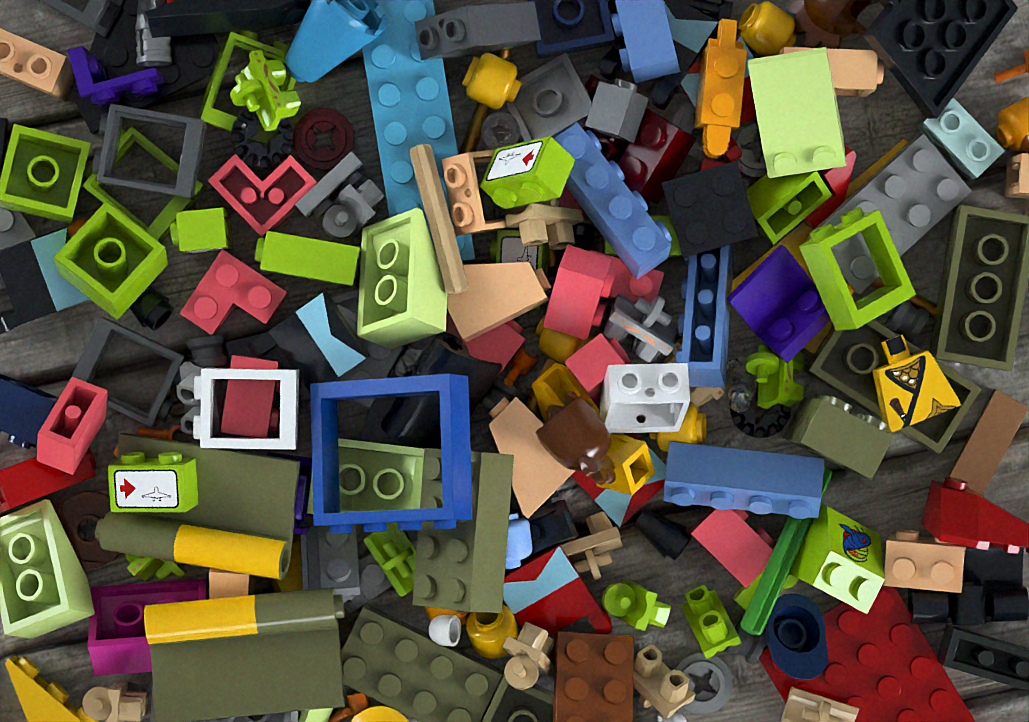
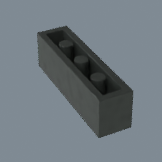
M946 624L937 654L938 663L945 667L1029 691V648Z

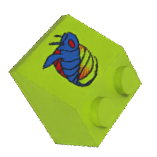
M822 504L819 516L814 519L789 574L867 614L885 580L880 535Z

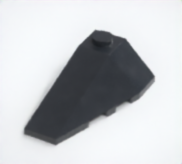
M175 0L145 11L152 38L271 29L286 24L293 25L303 20L311 2L310 0Z

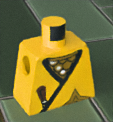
M903 334L881 342L889 364L874 369L873 378L882 421L887 424L886 432H895L961 406L957 395L929 350H923L911 355Z

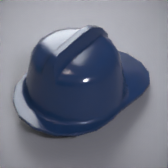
M791 593L777 598L765 628L766 644L769 647L772 660L781 671L792 678L799 680L814 679L822 674L828 661L823 614L817 604L806 596Z

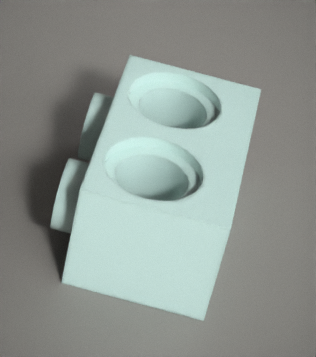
M954 98L951 99L937 119H927L925 117L916 126L968 181L978 178L1005 151Z

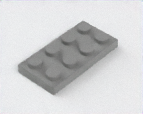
M918 133L814 230L828 224H832L833 227L842 222L840 219L841 215L856 208H862L863 212L880 210L896 250L901 257L971 192V189L925 134ZM861 231L831 247L844 280L854 293H862L880 276ZM809 233L806 237L810 240L812 238Z

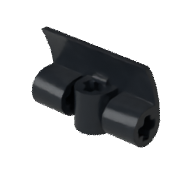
M442 332L436 335L422 357L418 366L415 364L410 365L403 377L436 374L468 376L469 416H471L501 371L502 364L470 357L467 346L463 341L453 334ZM440 394L397 397L381 421L382 430L390 438L414 448L441 449Z
M996 547L988 548V550L966 548L961 593L908 588V610L912 615L911 624L952 623V625L986 624V622L1027 621L1029 616V597L1027 588L1023 586L1024 548L1020 547L1018 554L1007 553Z

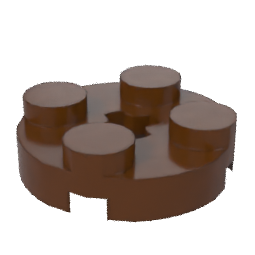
M80 492L67 498L55 510L84 569L103 566L115 560L120 554L119 552L102 550L100 541L96 540L95 535L92 541L85 539L86 534L79 530L80 525L87 524L88 519L95 520L96 526L98 520L104 518L111 511L110 496L102 492Z

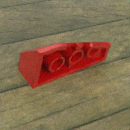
M945 477L944 482L931 480L921 525L939 541L988 550L989 545L1013 554H1018L1020 547H1025L1026 552L1029 553V523L968 488V482L952 477Z

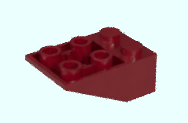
M591 74L585 84V88L593 101L599 81H604ZM647 107L634 143L600 134L586 126L582 128L585 132L587 130L592 131L602 147L599 151L608 162L613 160L620 167L625 177L623 182L631 192L636 190L644 199L655 204L659 203L664 194L661 183L674 178L697 140L690 133Z

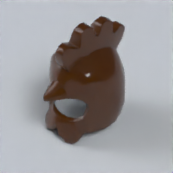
M792 0L787 4V11L796 16L794 19V33L797 35L806 33L804 39L806 48H818L823 44L828 49H839L843 37L851 33L865 34L867 29L857 20L858 16L867 6L876 4L879 1Z
M573 391L566 392L564 407L560 405L549 406L546 411L548 422L540 427L535 434L546 451L565 468L583 471L586 477H591L600 485L613 483L616 480L615 465L607 455L611 445L610 433L598 413L582 396L578 397Z

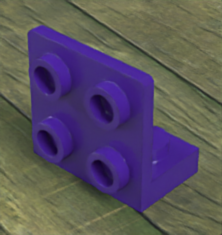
M83 46L67 50L80 96L90 104H97L98 108L119 103V96L134 93L135 97H143L158 92L157 86L165 83L163 75L156 68L107 80L103 63L100 58L97 59L96 54H91Z
M783 245L775 249L727 297L728 302L759 340L786 363L831 321L816 285Z

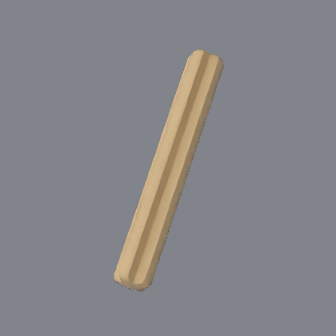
M419 144L411 148L409 154L445 291L448 295L460 294L468 290L469 285L434 153L430 144Z

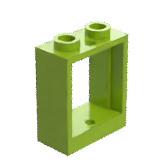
M249 30L225 33L196 119L204 120L207 125L231 133L237 117L214 109L213 106L234 46L248 52L262 50L264 57L267 59H281L285 68L287 67L285 56L290 46L274 41L272 47L258 42L260 35ZM287 69L283 85L278 86L280 91L293 90L296 82ZM259 125L257 127L258 134L249 140L269 146L268 139L278 134V131H264L263 126Z
M133 126L128 131H125L123 128L121 129L115 169L138 143L178 176L179 164ZM93 163L84 173V177L87 180L82 185L102 203L108 202L159 243H162L170 234V222L176 221V212L188 211L207 189L203 183L197 180L194 200L173 197L152 224L148 226L101 187L103 184L97 182L98 174L92 173Z
M856 208L840 216L841 223L834 227L832 224H828L810 233L812 239L799 246L836 331L858 329L916 295L880 210L863 212L862 208ZM861 231L884 286L854 302L831 247Z
M266 231L265 239L258 238L255 261L261 263L260 270L356 288L361 263V248Z

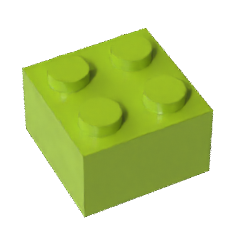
M14 124L0 177V207L72 224L91 143Z
M106 201L54 256L58 274L116 320L125 313L168 265L165 246Z

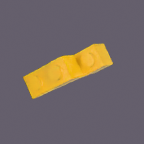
M554 363L531 384L544 423L548 422L546 415L548 407L551 405L564 407V396L569 391H573L578 397L582 396L600 416L599 408L571 371L563 364ZM610 433L611 445L607 455L615 465L616 480L611 484L604 483L600 485L597 482L596 484L598 487L633 495L655 474L645 441L631 438L623 433Z

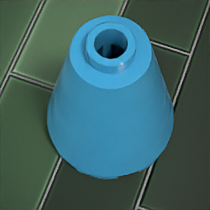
M312 0L285 56L288 73L299 82L307 81L313 83L381 35L388 26L387 17L384 14L380 18L376 13L375 9L379 5L376 0Z

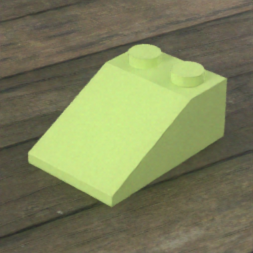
M822 47L748 60L749 75L768 177L774 178L846 166L844 137L827 48Z
M414 208L362 228L357 336L391 350L445 332L447 293L423 210Z
M338 438L340 513L420 509L424 462L423 448ZM312 475L307 506V513L313 514Z
M47 499L0 518V613L5 635L33 639L95 615L87 576L51 501Z

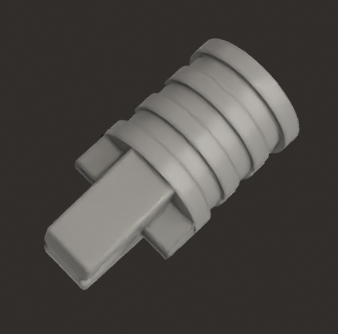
M138 0L135 32L137 43L136 63L139 66L159 67L172 64V58L170 57L171 36L152 38L145 11L166 4L165 0Z

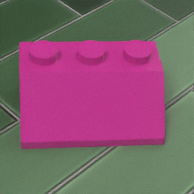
M207 579L91 587V598L95 615L89 616L87 647L94 676L152 672L151 648L145 633V605L208 599Z

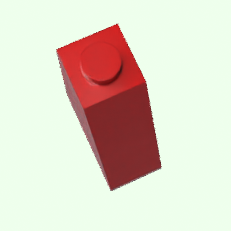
M88 448L73 475L38 462L37 457L0 470V513L95 477L93 469L96 468V461L91 449Z

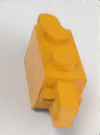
M721 19L718 22L717 38L708 39L707 47L703 50L701 57L694 128L703 129L701 142L703 150L701 152L704 153L703 156H707V159L710 158L711 160L713 158L716 160L717 157L720 158L721 155L728 151L727 148L729 146L727 143L730 142V133L740 126L747 50L743 49L744 42L736 41L737 20Z

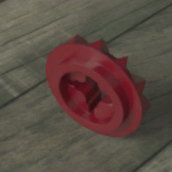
M329 108L314 109L302 116L296 124L293 133V145L299 158L308 166L322 170L333 169L353 150L354 131L350 122L340 112ZM312 127L321 130L323 133L329 130L332 131L335 127L337 128L331 137L333 147L336 149L335 152L325 146L319 149L316 148L313 152L311 151L318 140L314 135L315 132L312 130Z

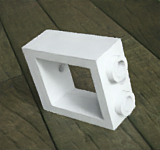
M688 363L608 365L599 396L600 418L608 432H679L690 403ZM638 416H643L645 418V422L639 423L636 418Z
M202 368L201 376H195L194 399L201 400V413L194 416L193 436L194 439H200V448L291 450L298 448L299 369ZM213 380H280V438L213 437Z

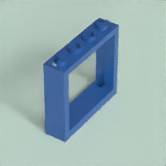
M436 374L310 384L314 526H329V534L353 533L352 525H363V532L387 531V524L398 523L399 531L422 530V522H433L434 529L456 528V521L473 520L468 376ZM440 394L443 508L340 513L337 401Z

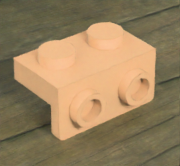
M898 529L896 534H889L886 540L885 580L883 586L955 593L962 592L966 546L939 541L937 538L920 537L919 531L911 529Z

